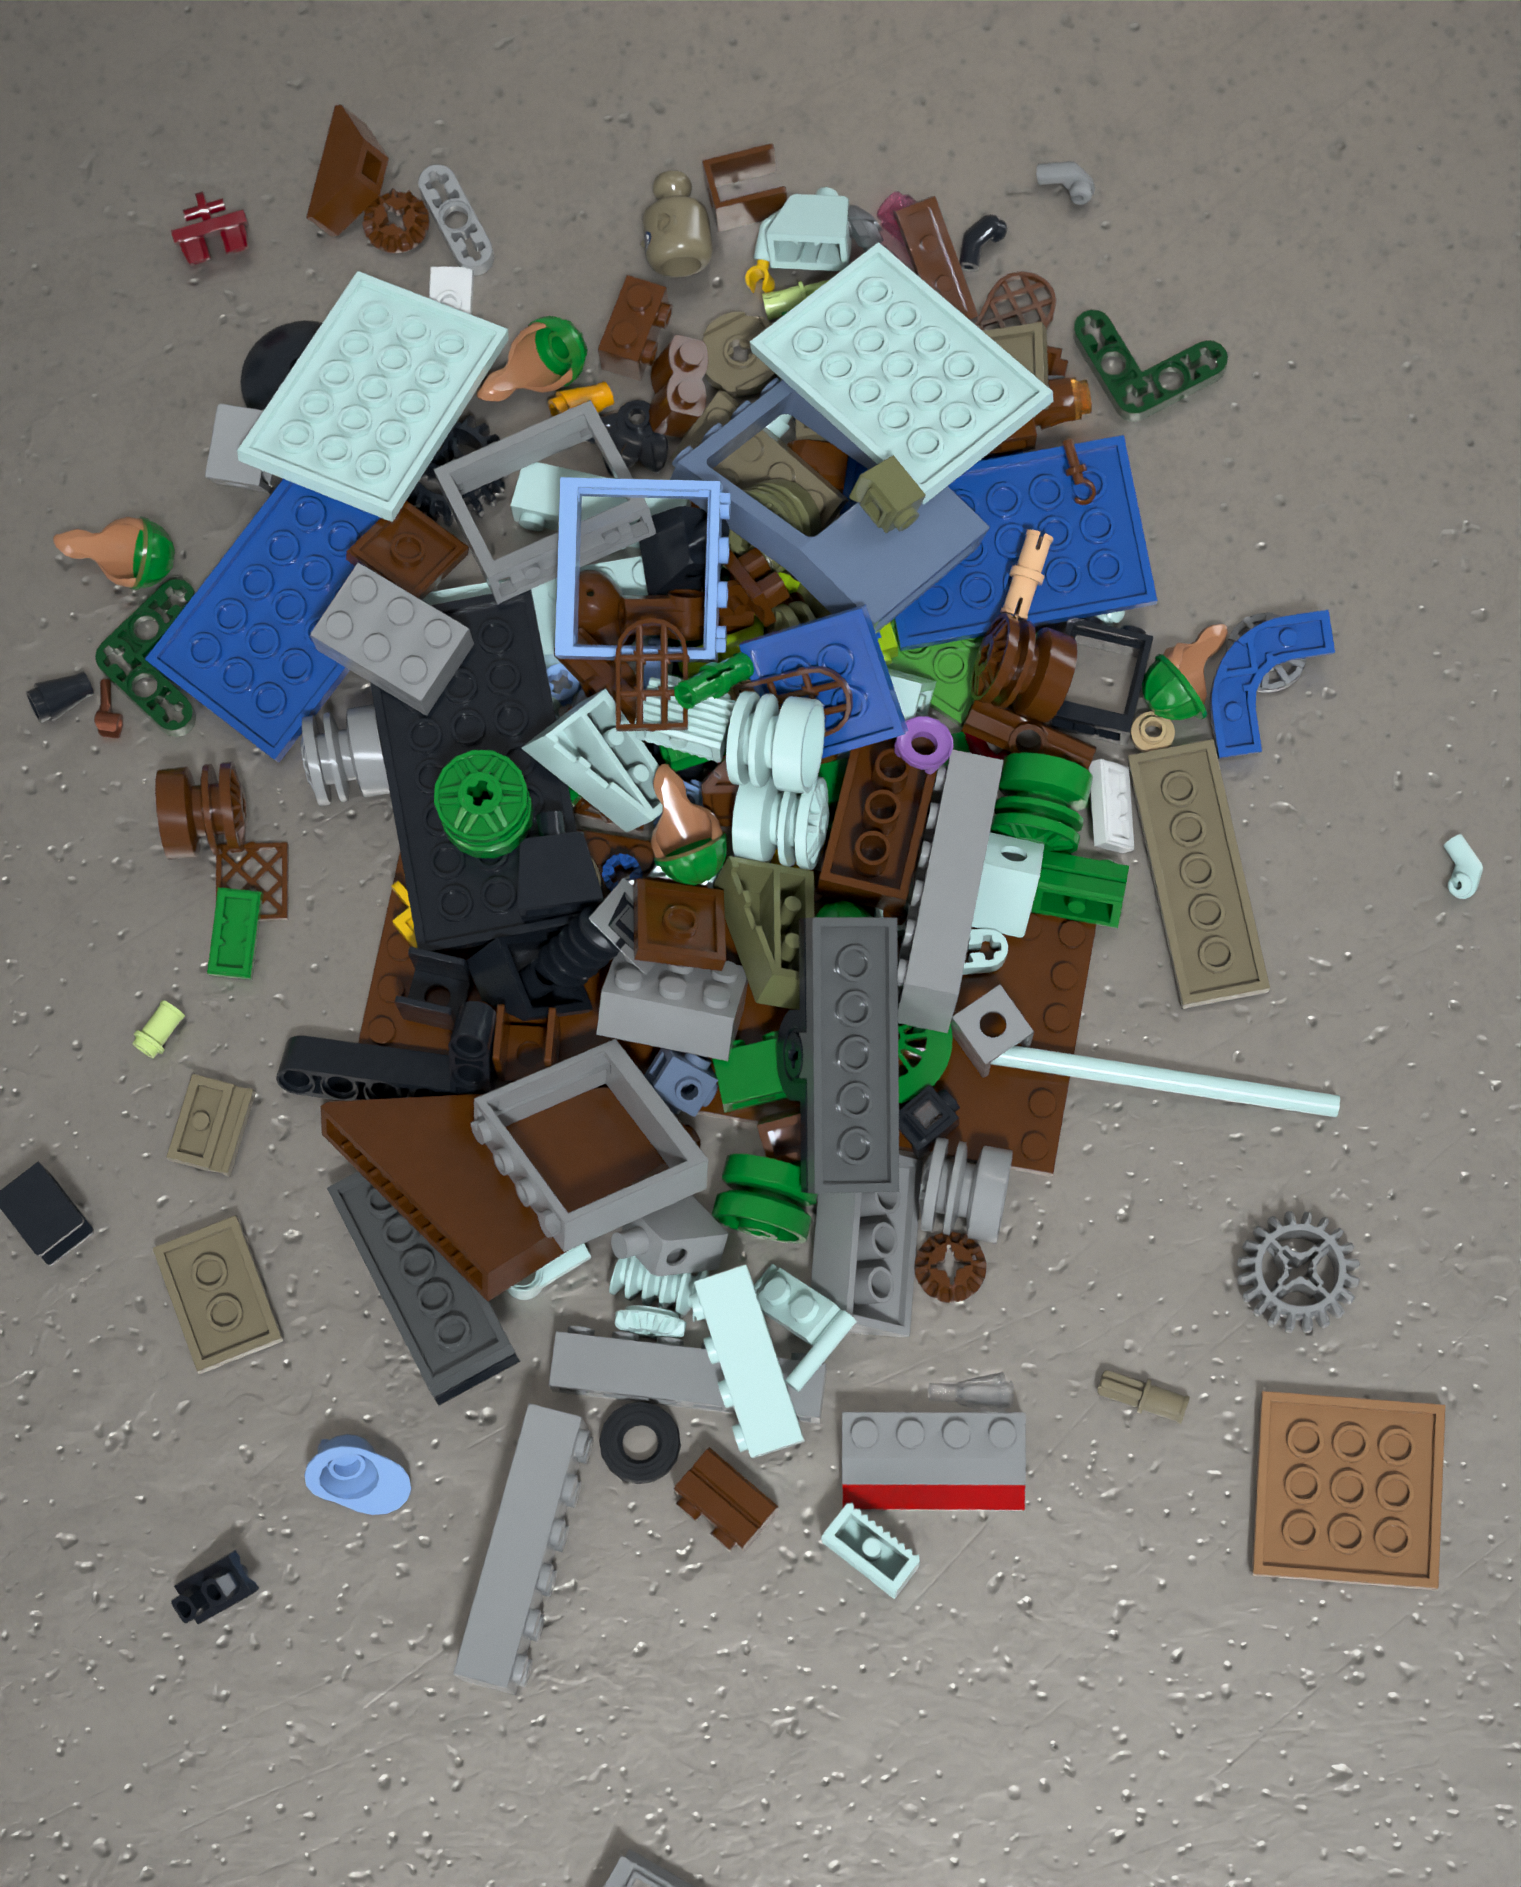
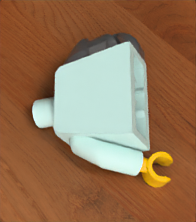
M820 188L815 195L794 194L788 198L782 209L762 221L753 258L757 260V264L747 271L745 281L754 293L756 283L760 279H764L762 284L763 291L765 293L773 292L775 281L768 271L769 263L771 268L842 271L850 265L852 238L855 239L858 247H863L866 252L878 242L882 245L881 242L884 239L879 231H883V229L870 213L856 205H849L848 198L839 196L831 188Z

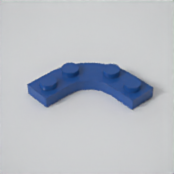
M1329 610L1283 616L1263 622L1241 636L1226 652L1215 672L1210 692V714L1218 759L1262 752L1256 713L1257 689L1264 675L1274 666L1292 660L1333 655L1335 653Z

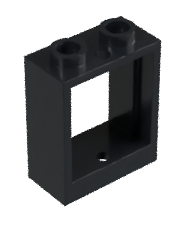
M1096 617L1068 619L1065 634L1073 636L1077 644L1137 657V662L1124 714L1064 700L1056 715L1049 722H1045V724L1057 730L1127 746L1154 636L1146 635L1143 629L1135 626L1124 625L1121 628L1103 625V621Z

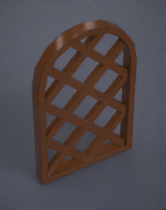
M1024 271L1009 273L999 279L991 289L975 325L982 331L985 330L984 327L998 323L999 328H1004L1006 326L1003 321L1016 316L1020 325H1024L1027 323L1022 314L1036 310L1041 320L1039 322H1043L1046 329H1048L1053 321L1057 302L1054 289L1046 279L1035 273ZM1022 280L1024 288L1011 292L1007 283ZM1029 281H1034L1036 284L1030 285ZM1003 287L1005 294L994 298L998 290ZM1044 288L1050 295V298L1038 302L1033 291ZM1028 293L1033 304L1019 309L1014 298ZM1009 300L1014 311L1000 315L995 304ZM1051 305L1050 312L1046 318L1042 307ZM990 307L994 317L983 321Z

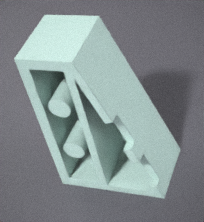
M606 689L579 702L521 747L625 832L647 824L663 813V805L657 798L653 785L659 764L643 741L636 738V731H616V703ZM621 711V724H630Z

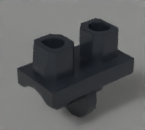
M234 1550L177 1583L174 1588L179 1595L171 1600V1604L182 1622L186 1624L194 1619L197 1624H200L249 1597L260 1588L255 1581L247 1576L248 1570L241 1564L240 1556Z

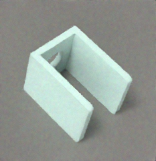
M990 832L972 927L994 929L1002 934L1020 938L1025 935L1040 878L1044 844Z

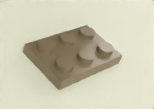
M236 1215L152 1248L195 1368L199 1374L284 1341L240 1220Z

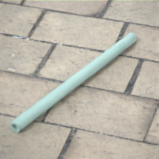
M1016 1045L991 1062V1064L1329 1117H1337L1340 1107L1339 1095Z

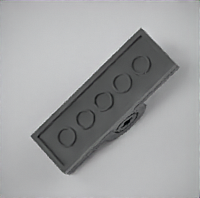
M799 918L800 1010H788L780 1025L777 1040V1069L785 1095L790 1101H800L801 1192L813 1194L899 1192L897 918Z
M358 1171L327 1187L438 1406L520 1362L490 1301H487Z

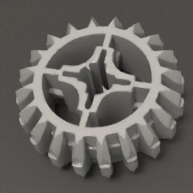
M1288 1211L1284 1216L1285 1226L1283 1227L1275 1216L1269 1217L1267 1224L1271 1233L1260 1226L1255 1227L1253 1235L1259 1243L1245 1240L1242 1246L1245 1252L1253 1257H1239L1237 1266L1250 1271L1238 1276V1284L1253 1286V1288L1243 1294V1300L1245 1302H1250L1256 1298L1260 1300V1303L1253 1310V1314L1258 1317L1266 1309L1272 1312L1268 1320L1270 1327H1274L1280 1317L1285 1318V1332L1288 1333L1293 1332L1296 1320H1301L1304 1333L1312 1331V1318H1315L1318 1325L1323 1329L1328 1327L1330 1321L1326 1311L1338 1319L1341 1318L1344 1310L1338 1301L1344 1304H1351L1355 1298L1344 1287L1354 1288L1358 1287L1360 1283V1278L1346 1273L1354 1271L1360 1266L1358 1259L1344 1258V1256L1353 1251V1243L1347 1242L1339 1246L1337 1241L1341 1238L1344 1231L1341 1228H1337L1331 1235L1325 1232L1329 1223V1219L1326 1217H1322L1317 1227L1310 1225L1312 1214L1307 1211L1302 1216L1301 1224H1296L1294 1213ZM1297 1238L1308 1240L1316 1244V1246L1314 1245L1308 1251L1300 1253L1292 1250L1287 1245L1283 1247L1279 1242ZM1267 1251L1275 1258L1273 1263L1280 1271V1279L1270 1290L1262 1274V1260ZM1325 1255H1328L1334 1269V1286L1331 1293L1322 1286L1324 1282L1317 1274L1316 1269ZM1310 1259H1313L1304 1275L1309 1278L1308 1280L1300 1276L1295 1280L1292 1279L1284 1286L1292 1270L1287 1265L1291 1264L1293 1267L1298 1268L1301 1265H1305ZM1297 1291L1305 1294L1309 1299L1314 1297L1318 1303L1309 1306H1294L1280 1299H1283L1291 1292Z

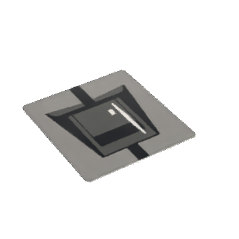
M622 879L589 919L637 968L647 975L656 963L634 960V887L626 879Z

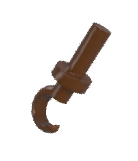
M1071 438L1062 441L1070 467L1065 472L1067 477H1073L1075 485L1083 484L1089 488L1090 497L1087 500L1074 499L1075 503L1079 505H1087L1094 500L1096 488L1090 480L1084 478L1082 472L1087 471L1086 464L1080 465L1074 442Z

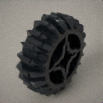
M471 415L463 423H460L458 418L441 445L443 447L436 453L421 478H428L429 482L438 483L433 469L452 461L453 456L454 459L465 456L460 451V444L467 445L477 451L490 443L499 441L500 437L496 434L489 435L490 428L485 422L476 427L475 419ZM509 474L461 495L469 512L474 511L477 516L483 518L485 515L483 504L496 507L497 498L494 493H504L506 486L501 479L507 478ZM418 481L406 501L410 504L413 503V506L423 513L427 511V516L435 522L442 515L445 525L450 527L454 516L444 496L429 491Z

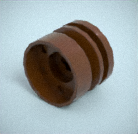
M1007 613L999 614L985 633L977 652L971 677L972 697L975 701L984 704L992 702L994 707L999 709L1007 708L1012 703L1013 710L1017 715L1041 723L1049 722L1060 709L1071 686L1078 654L1077 641L1071 635L1048 627L1041 628L1035 634V627L1032 622L1027 620L1018 621L1016 616Z
M233 761L220 764L219 782L213 765H203L200 785H195L188 766L159 769L157 771L155 779L156 811L161 842L168 860L197 857L200 852L201 837L204 836L207 837L209 847L214 855L223 853L224 834L231 853L244 851L245 833L248 825L247 802L244 787L239 780L237 768Z

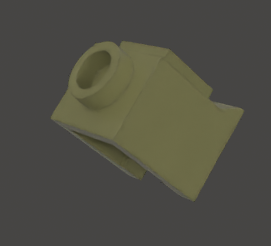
M893 455L862 473L849 498L861 503L860 506L876 526L882 528L887 534L895 528L898 531H903L918 519L920 514L917 511L926 494Z

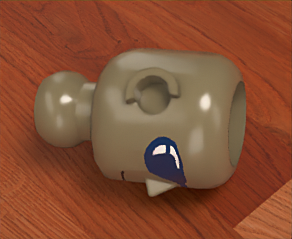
M671 170L663 172L655 178L652 187L657 201L648 206L642 215L644 239L641 242V246L646 251L650 267L660 275L670 278L692 276L707 267L713 255L710 219L705 206L698 200L689 197L692 192V183L689 177L681 171Z

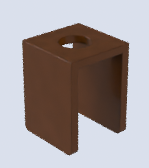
M773 143L702 160L704 183L718 232L761 222L782 209L788 200L785 186L720 202L716 187L775 173L776 157Z
M498 1004L493 1063L500 1082H515L558 1063L561 1027L556 1008L549 1007L547 1027L510 1025L505 1005ZM527 1043L537 1044L543 1051L541 1061L534 1066L522 1065L517 1059V1052L522 1045Z

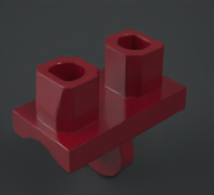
M203 191L195 193L197 206L183 210L186 222L202 218L203 221L171 230L174 243L177 247H181L190 266L211 260L205 241L206 238L221 234L227 255L248 249L245 227L249 226L244 210L212 218V214L225 211L226 207L223 198L207 203Z

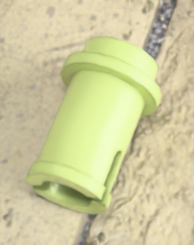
M164 1000L160 1002V1006L143 1029L134 1032L136 1038L132 1045L152 1059H154L157 1053L163 1054L165 1049L162 1046L179 1022L185 1017L179 1009Z

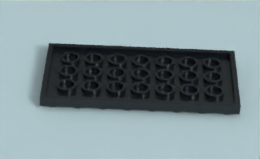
M530 589L497 604L493 594L430 605L469 628L474 645L428 715H424L370 682L417 948L436 953H446L487 945L497 937L512 935L533 936L559 931L569 925L573 918L579 916L580 912L521 919L517 906L520 845L511 853L497 858H475L460 851L448 839L434 804L435 783L442 769L456 756L472 750H493L510 758L523 774L533 804V823L526 838L539 837L537 815L548 811L563 812L566 833L577 832L569 786L521 748L556 721L532 590ZM483 792L480 798H474L476 806H481L483 800H491L488 792Z

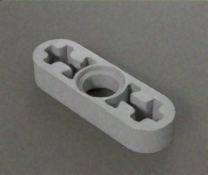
M436 164L427 167L419 176L418 184L421 196L459 267L472 269L474 276L486 273L494 262L492 245L453 171L444 165ZM439 180L441 184H444L449 200L442 203L438 191L432 188L431 182ZM455 211L463 212L468 216L467 223L458 229L449 228L445 224L446 217ZM469 237L475 250L481 253V259L474 261L471 256H468L464 240Z

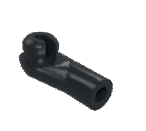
M985 215L965 231L959 259L962 270L968 272L979 270L982 246L989 240L999 242L1005 238L1007 234V224L1005 221L998 219L996 215Z

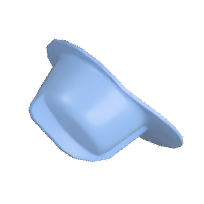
M345 1434L330 1440L322 1439L318 1445V1454L307 1464L304 1473L306 1486L314 1495L357 1512L370 1515L388 1514L399 1509L408 1500L411 1491L410 1478L403 1467L391 1459L377 1454L371 1444L358 1435Z

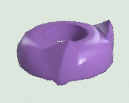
M917 716L906 721L907 733L896 737L895 754L910 766L925 770L927 774H933L950 758L954 747L953 737L948 728L939 720L926 716ZM925 737L933 742L935 752L930 755H921L913 749L911 742L915 738Z

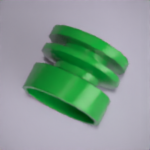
M472 750L456 756L442 769L435 783L434 804L448 839L460 851L475 858H497L511 853L520 845L521 840L526 839L533 823V804L523 774L510 758L493 750ZM483 792H488L491 800H483L481 806H476L474 798H480Z
M1027 752L1013 753L1006 756L1003 762L998 789L1007 797H1001L996 800L994 808L996 815L992 818L990 832L1044 844V850L1067 852L1070 854L1076 852L1080 841V835L1077 832L1082 830L1084 819L1075 811L1087 808L1093 775L1088 769L1055 756Z

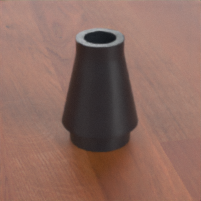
M84 671L76 675L34 683L35 688L26 692L31 708L40 723L49 719L53 723L84 699L94 695L92 685Z

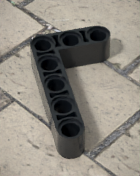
M468 1001L460 1005L449 1042V1055L311 1036H294L286 1043L276 1080L278 1085L289 1093L340 1101L487 1094L495 1090L498 1079L493 1063L497 1014L491 1006L479 1001Z

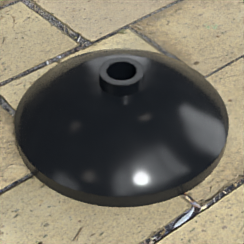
M296 321L287 323L269 331L255 343L244 361L241 372V392L247 408L265 410L322 325L321 322Z

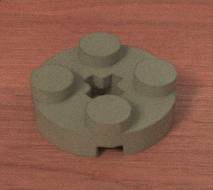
M738 311L724 314L712 321L703 333L704 338L702 339L708 351V367L704 375L706 380L714 388L727 392L732 398L753 395L762 391L778 375L752 352L748 355V360L744 362L734 361L731 358L734 356V347L740 346L742 350L751 349L750 341L771 326L772 323L761 316L758 319L754 316L745 315V312Z

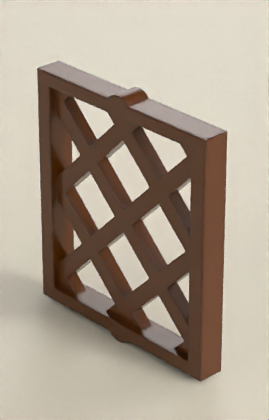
M249 842L245 844L244 849L248 854L237 864L227 855L230 850L228 845L224 844L223 853L216 855V899L218 887L232 889L227 883L239 873L248 882L241 890L249 891L252 887L255 888L258 892L263 893L262 906L268 901L278 910L275 914H261L260 921L288 920V842ZM276 849L278 851L268 863L257 854L260 850ZM252 858L263 867L253 878L242 869ZM281 858L282 876L272 868ZM223 859L232 867L224 877ZM267 872L278 881L268 892L257 883ZM281 887L282 906L272 897Z

